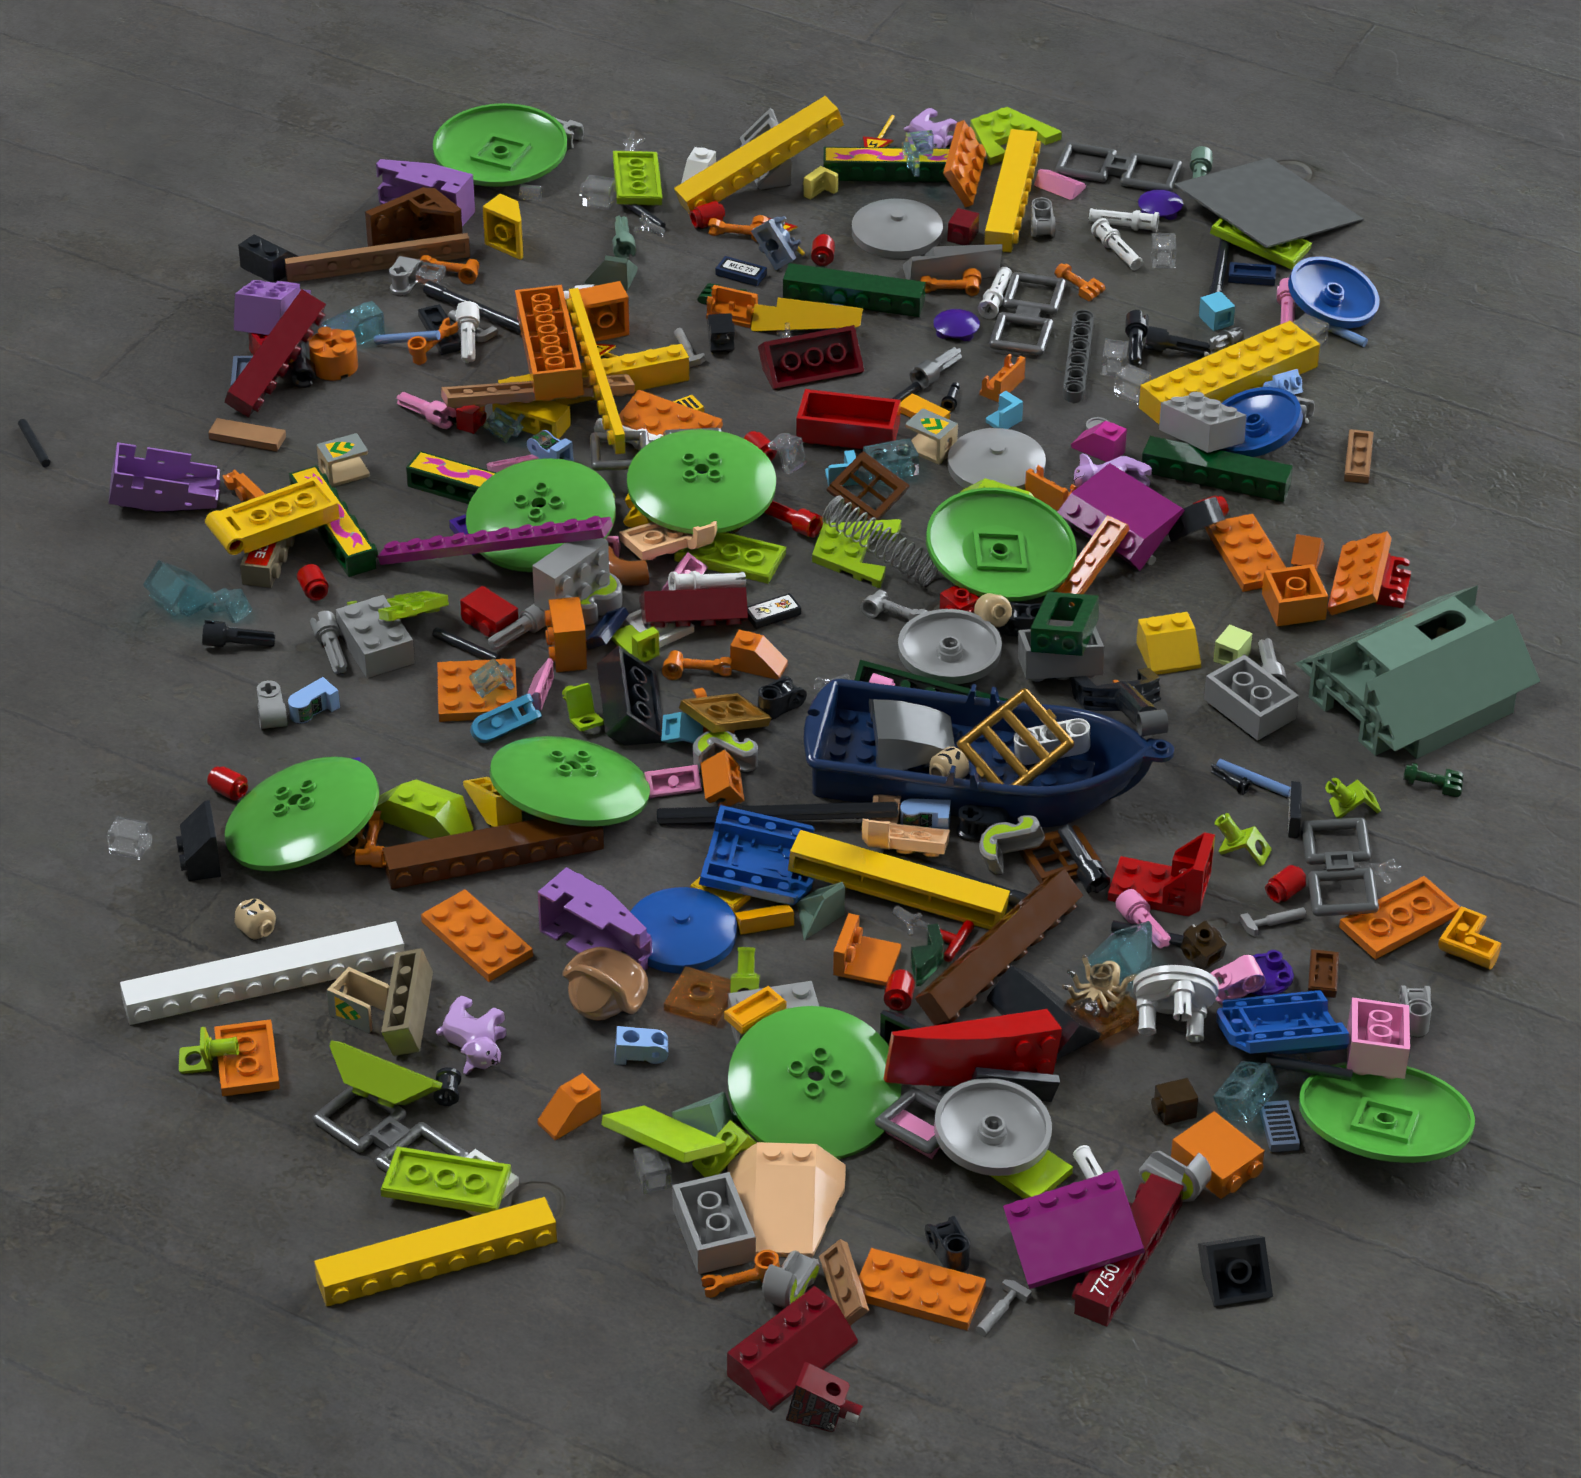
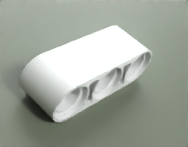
M1078 718L1057 722L1074 741V747L1061 758L1083 754L1090 749V724L1086 720ZM1046 725L1027 728L1048 753L1061 744ZM1015 733V756L1024 765L1038 763L1040 759L1021 737Z

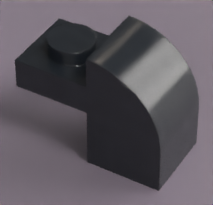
M732 313L709 314L707 326L710 352L735 350V326L732 323Z
M1212 497L1183 508L1185 511L1168 532L1171 542L1226 520L1217 498Z

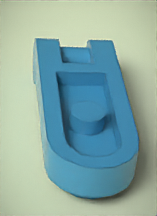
M526 694L475 718L470 732L476 741L487 743L527 724L538 721L542 718L539 710L535 709L531 694ZM523 708L526 715L522 716L518 709Z

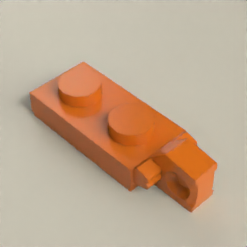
M234 469L232 472L223 475L226 487L229 490H235L236 495L241 501H248L265 495L244 473L239 474Z

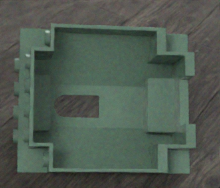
M1478 585L1437 597L1295 663L1311 677L1309 698L1325 712L1333 708L1335 698L1359 719L1361 724L1358 741L1375 756L1391 748L1394 751L1405 748L1418 759L1514 713L1516 694L1541 681L1513 614L1494 621L1475 605ZM1439 627L1451 630L1436 638Z

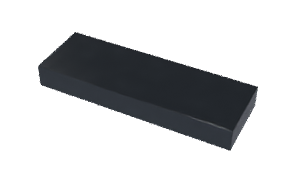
M440 304L418 309V316L427 331L439 330L442 321L448 318ZM455 333L444 337L436 344V347L441 355L461 351V339Z
M981 1067L975 1068L971 1080L990 1078L1009 1081L1026 1088L1041 1101L1052 1102L1060 1084L1059 1075Z

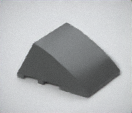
M869 699L871 722H873L877 753V767L908 771L909 768L920 765L929 767L933 756L949 746L955 747L951 717L944 712L903 701Z

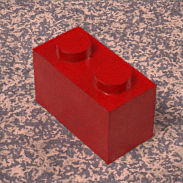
M484 586L479 587L460 600L461 619L488 637L495 635L519 619L516 606Z

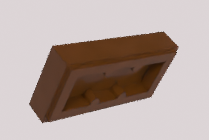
M1311 949L1308 991L1321 990L1325 997L1336 998L1339 952Z

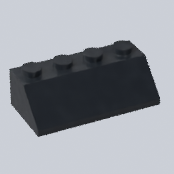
M617 646L597 663L605 732L609 738L617 740L623 745L662 743L663 718L656 670L620 646Z

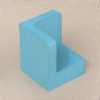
M1222 292L1200 297L1199 317L1213 331L1234 325L1235 305Z
M1004 391L999 394L998 411L986 417V423L994 428H1011L1022 421L1023 401Z
M854 450L844 451V464L829 465L825 469L828 486L856 458ZM858 470L854 473L856 477H858ZM849 478L842 486L858 485V483Z
M683 712L663 715L661 741L672 743L684 740L694 743L703 734L704 726Z

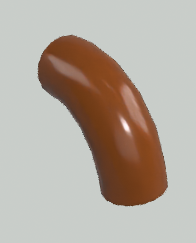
M608 546L609 572L619 579L621 585H649V572L645 560H622L616 557L613 549Z

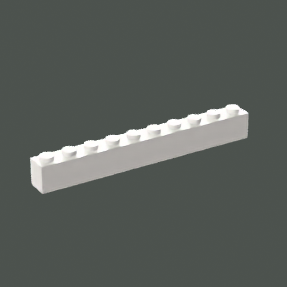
M394 921L120 982L122 1000L129 1025L334 980L348 967L362 973L392 967L395 953L404 951V943L397 923Z

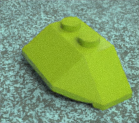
M417 779L400 784L381 794L375 811H382L380 820L431 839L473 831L462 795Z
M333 1040L330 1042L329 1047L343 1082L352 1086V1092L366 1098H368L369 1094L379 1097L377 1102L387 1107L393 1108L395 1104L407 1105L441 1089L443 1084L345 1043Z

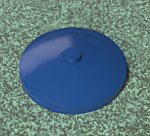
M1309 257L1303 259L1294 266L1288 279L1289 292L1296 304L1314 319L1340 328L1364 326L1373 319L1379 307V295L1370 279L1355 267L1329 257Z
M1276 387L1253 388L1226 399L1221 404L1227 407H1234L1238 412L1247 415L1244 443L1219 450L1257 457L1280 448L1290 441L1301 427L1303 412L1299 400L1291 392Z
M676 887L660 890L640 900L630 911L647 928V933L652 938V953L647 958L648 966L660 971L692 973L708 969L725 959L732 951L736 942L737 921L734 912L724 900L701 889Z

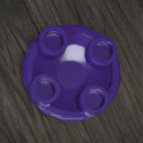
M1152 190L1142 194L1138 204L1141 208V213L1154 214L1159 212V217L1173 220L1177 218V213L1181 211L1183 200L1179 195L1171 191Z
M962 309L943 311L936 315L933 321L936 335L942 339L951 337L970 341L980 327L978 317Z
M1270 950L1267 953L1253 955L1265 976L1266 982L1261 989L1251 993L1261 996L1276 995L1284 992L1292 984L1294 977L1292 967L1283 959L1281 952Z

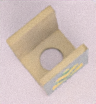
M921 409L906 422V428L918 434L905 445V450L940 465L948 457L951 446L957 441L958 423L926 409Z
M357 433L317 444L319 470L322 474L325 473L331 487L370 476L369 470L360 458V456L368 454V449Z
M348 967L327 989L329 1016L370 1033L373 1030L370 1005L385 1011L389 985ZM344 985V990L342 993L339 990Z

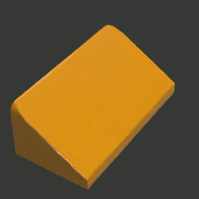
M788 904L734 913L740 935L794 926V911Z

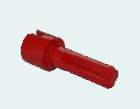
M773 500L764 512L792 524L794 531L807 537L815 538L823 526L822 516L804 508L796 511Z

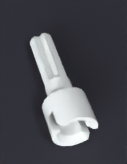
M465 301L457 306L456 322L458 323V328L461 329V359L465 363H469L475 360V329L480 323L479 306L474 302Z

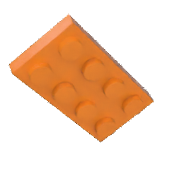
M963 120L956 123L943 173L966 208L974 203L986 151L984 146L979 144L975 138L974 130Z
M639 389L619 414L623 426L634 430L643 428L648 433L654 435H663L665 430L721 429L723 426L722 419Z
M1254 514L1228 518L1206 528L1208 535L1243 592L1262 588L1264 571L1286 568Z
M1388 531L1372 534L1358 541H1350L1342 546L1327 607L1331 615L1377 602L1392 540Z
M1423 876L1378 899V912L1352 914L1340 919L1339 928L1376 960L1452 920L1460 906L1428 878Z
M466 889L421 914L422 923L488 982L533 957V948Z
M871 1248L859 1275L867 1304L968 1331L986 1287L985 1278Z

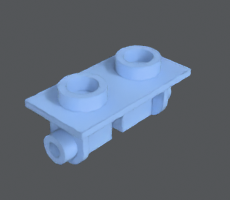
M1298 369L1273 375L1272 381L1263 384V387L1281 388L1294 395L1303 392L1302 378L1299 375Z

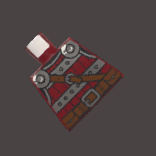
M805 1362L795 1385L786 1420L832 1432L835 1431L839 1418L857 1423L863 1405L846 1400L850 1388L848 1382Z

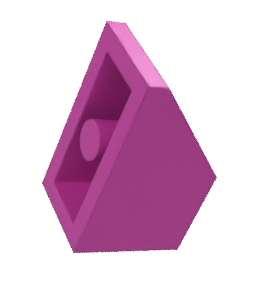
M1104 421L1085 430L1071 444V448L1109 462L1125 453L1127 429L1115 423Z

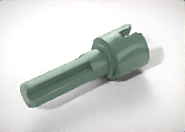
M1199 146L1191 152L1190 169L1193 172V178L1204 176L1212 169V150L1207 147Z
M617 216L615 222L616 235L612 240L613 253L615 257L629 259V255L635 256L636 254L635 239L629 233L627 217Z

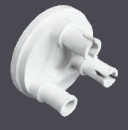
M1183 965L1158 966L1139 973L1133 980V993L1136 996V1008L1139 1011V1034L1150 1036L1156 1033V1012L1173 1014V1018L1177 1021L1180 1020V1015H1182L1181 1021H1187L1186 1040L1190 1042L1203 1041L1204 1018L1207 1016V1008L1213 1005L1219 992L1217 979L1207 971Z

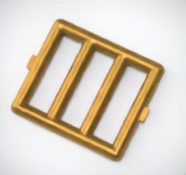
M1023 688L959 739L957 746L976 767L981 779L985 778L990 783L1004 784L970 745L983 735L1018 774L1019 778L1011 785L1027 786L1074 747V741L1056 722L1057 718L1050 709L1046 710L1028 689ZM1023 701L1061 742L1050 753L1047 752L1012 712ZM1002 718L1005 719L1040 759L1029 770L991 729Z

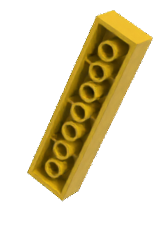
M1287 321L1141 384L1139 409L1159 424L1161 402L1171 400L1172 397L1188 396L1191 392H1201L1205 397L1219 400L1222 403L1231 396L1245 390L1263 387L1265 382L1273 380V375L1298 369L1299 375L1318 367L1320 343L1293 322Z

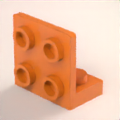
M848 913L833 953V975L886 986L888 977L893 973L901 952V944L862 936L863 928L859 927V915Z

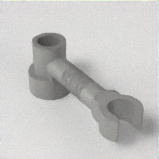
M878 590L874 595H869L861 603L862 612L870 618H874L880 612L886 610L910 621L914 617L928 612L925 609L912 610L889 601L888 594L883 590Z

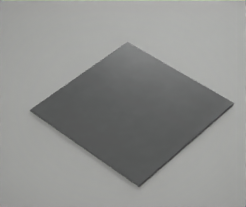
M1272 158L1174 183L1176 188L1266 248L1363 221L1362 217Z

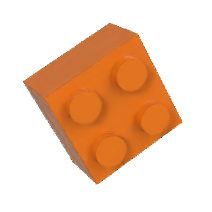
M620 281L579 289L595 342L630 335L629 297Z
M1313 564L1264 571L1262 596L1276 626L1326 620L1328 594Z
M571 597L549 600V610L544 611L545 624L550 627H547V630H545L547 646H552L548 647L549 658L555 663L556 672L587 669L586 631L580 598Z

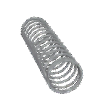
M836 496L832 499L823 513V523L828 524L829 527H836L837 532H844L846 538L851 537L854 543L859 542L862 548L867 547L868 552H875L877 558L883 557L885 563L891 562L893 568L899 567L901 573L907 572V577H915V582L924 587L931 583L939 570L934 566L926 576L928 570L934 564L930 560L929 553L925 554L921 559L913 576L909 575V570L918 562L923 553L922 547L917 549L910 559L907 569L902 571L901 565L912 554L915 543L909 544L902 554L899 564L897 566L893 565V560L904 549L907 538L901 539L894 549L891 559L885 560V555L896 544L899 533L897 532L892 535L885 546L883 554L879 556L877 550L887 541L891 528L888 527L884 530L876 544V548L871 551L869 545L881 533L883 522L877 524L869 537L868 543L863 546L861 540L873 528L876 520L875 517H872L866 523L861 532L860 539L854 540L853 536L864 525L868 513H863L856 521L852 534L846 535V530L858 517L860 508L857 507L850 513L844 529L839 530L838 525L849 514L852 503L849 502L844 506V498L842 496ZM840 501L837 510H836L835 513L832 515V512H833L835 506H836V505L838 504V502ZM850 504L848 511L846 512L844 517L839 521L843 511ZM858 509V511H857V513H856L854 519H853V520L851 521V523L847 526V524H848V522H849L851 516H852L853 513ZM865 515V518H864L863 522H862L861 525L858 527V529L855 531L858 522H859V521L861 520V518ZM837 518L836 524L831 525V523ZM873 520L871 527L863 536L866 527ZM881 525L877 535L871 540L874 532ZM889 530V532H888L886 538H885L884 541L879 545V543H880L882 537H883L884 534ZM897 535V537H896L894 543H893L892 546L887 550V548H888L890 542H891L892 539ZM905 540L903 546L901 547V549L899 550V552L895 555V553H896L898 547H899L900 544ZM912 546L911 551L909 552V554L907 555V557L903 560V558H904L906 552H907L908 549ZM920 551L919 556L917 557V559L915 560V562L911 565V563H912L914 557H915L916 554ZM928 556L927 561L925 562V564L923 565V567L919 570V568H920L922 562H923L924 559ZM922 571V573H921V575H920V578H919V581H918V580H917V575Z

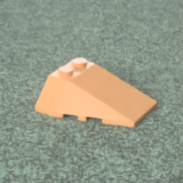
M757 1142L731 1160L728 1164V1172H730L756 1236V1255L763 1250H772L778 1254V1257H788L790 1252L796 1250L800 1254L813 1258L826 1231V1225L835 1212V1206L845 1191L846 1165L817 1144Z

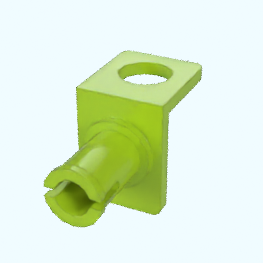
M588 683L565 687L562 695H564L563 699L567 702L569 720L579 731L604 725V720L595 713L591 686ZM587 720H594V721L591 722V723H586V724L582 723V722L587 721Z
M1332 778V781L1337 786L1333 785L1330 781L1327 782L1325 789L1327 793L1333 796L1329 802L1338 819L1363 802L1376 813L1381 812L1375 795L1358 779L1347 787L1338 778Z
M1229 813L1222 814L1216 819V827L1225 836L1218 851L1221 855L1246 848L1259 866L1265 864L1271 852V847L1255 826L1240 830ZM1256 841H1258L1262 847V855H1259L1256 851Z
M738 947L737 972L731 976L730 993L737 992L741 988H748L749 990L759 989L760 975L754 973L755 948Z
M201 1027L200 1046L182 1047L179 1050V1072L185 1074L212 1071V1060L214 1057L239 1054L237 1037L212 1040L208 1035L206 1027ZM197 1053L202 1056L201 1061L196 1065H188L186 1063V1058L191 1054Z

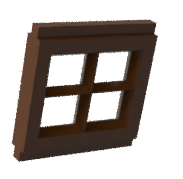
M863 451L830 484L826 491L834 497L842 496L844 498V505L851 502L852 511L859 507V516L867 512L866 521H869L872 517L880 520L906 493L910 485ZM861 466L875 476L868 485L854 475ZM849 478L864 488L857 497L842 486ZM879 480L894 490L887 498L872 488ZM868 491L883 502L876 510L860 500Z
M1076 825L1071 826L1091 858L1101 862L1080 828ZM1058 830L1045 833L1044 841L1039 847L1019 850L1039 883L1049 875L1062 869L1066 870L1071 879L1078 878L1076 875L1078 870L1076 863L1068 865L1065 858L1072 857L1069 850L1060 852L1056 845L1064 843L1058 834ZM1049 847L1055 852V854L1038 859L1033 854L1035 851ZM1060 860L1064 867L1045 872L1041 865Z

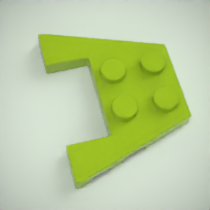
M1009 107L983 114L970 121V127L974 130L975 138L985 148L989 165L1003 161L1006 150L1001 145L1008 143L1011 129L1038 132L1037 139L1044 145L1062 139V132Z
M875 520L873 528L861 540V544L864 546L868 543L873 529L880 522H883V529L877 538L879 539L884 530L890 527L891 533L887 539L889 540L893 534L900 532L901 520ZM863 521L858 522L855 531L858 529V527L861 525ZM865 521L861 529L853 536L854 540L860 539L861 532L868 521ZM871 521V522L868 524V526L866 527V529H865V531H864V533H863V536H864L865 533L869 530V528L871 527L873 521ZM841 522L838 525V529L843 530L846 522ZM856 522L846 530V535L852 534ZM823 523L812 554L813 563L838 573L842 570L853 574V578L862 581L864 578L871 581L872 586L876 588H881L886 574V566L862 563L867 547L862 548L859 542L854 543L851 537L846 538L844 532H837L836 527H829L828 524ZM881 525L876 529L872 538H874L877 535ZM889 530L884 534L882 539L886 538Z
M430 591L394 595V598L387 599L391 607L378 609L379 619L393 621L400 618L417 616L418 613L438 612L440 607L449 605L448 595ZM357 601L347 602V605L355 604Z

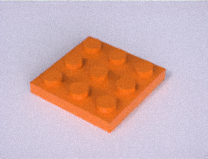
M515 659L437 662L439 722L475 720L478 716L517 699Z

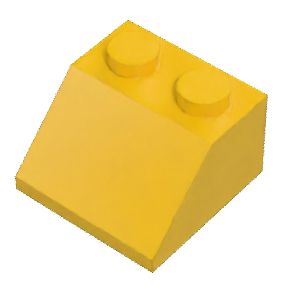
M499 194L483 206L485 245L521 260L523 259V241L518 201Z
M1188 612L1138 619L1136 643L1147 667L1154 673L1159 675L1201 668L1196 630Z

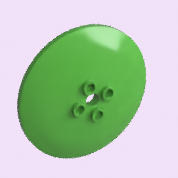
M507 103L478 106L458 113L438 129L433 140V153L439 166L473 174V184L492 187L518 185L538 179L556 168L563 160L567 151V135L557 119L537 108Z
M685 430L662 436L647 444L636 454L628 469L627 489L635 507L645 517L660 526L678 532L693 534V527H702L717 521V533H723L743 527L765 512L775 495L776 474L766 454L753 443L739 436L715 430ZM699 471H704V472H707V473L699 474V473H697V472H699Z
M535 459L509 466L486 480L477 489L469 502L466 513V526L468 534H474L480 530L490 532L497 531L503 527H509V529L519 528L527 524L538 526L546 522L563 523L569 519H577L579 521L587 520L593 516H599L600 518L610 517L614 525L616 505L610 486L597 472L589 467L564 459ZM539 504L545 505V506L542 507V508L535 507L536 505H539ZM611 529L603 539H606L608 537V535L611 532ZM564 543L480 554L501 567L516 571L533 572L532 565Z
M977 488L948 498L933 512L926 532L927 550L937 569L952 583L960 588L967 589L970 593L977 596L994 593L1005 597L1008 601H1025L1044 596L1048 592H1052L1060 587L1067 580L1076 560L1075 537L1063 517L1043 501L1010 489ZM1000 550L1003 554H998L994 551Z
M542 736L517 740L498 750L493 756L490 765L491 782L499 794L508 802L529 814L562 824L605 826L627 821L638 815L646 807L650 794V786L648 781H646L644 773L632 761L609 748L574 738Z
M345 757L316 758L287 767L259 783L237 804L226 824V846L238 863L260 871L287 870L319 860L342 847L367 824L378 804V782L369 767L357 760Z
M821 1006L788 1008L775 1012L757 1022L744 1034L737 1044L728 1071V1092L734 1112L741 1124L757 1141L762 1143L817 1144L837 1159L855 1155L867 1149L881 1138L885 1131L875 1125V1119L900 1098L901 1084L884 1081L889 1046L871 1026L851 1014ZM819 1072L824 1078L820 1081H814L809 1078L808 1074Z
M1347 1062L1338 1063L1330 1066L1347 1069ZM1408 1066L1405 1079H1387L1379 1075H1358L1353 1072L1351 1081L1312 1074L1302 1085L1299 1096V1108L1302 1117L1318 1135L1346 1151L1382 1161L1416 1163L1445 1158L1466 1146L1473 1135L1475 1125L1474 1112L1460 1092L1445 1081Z

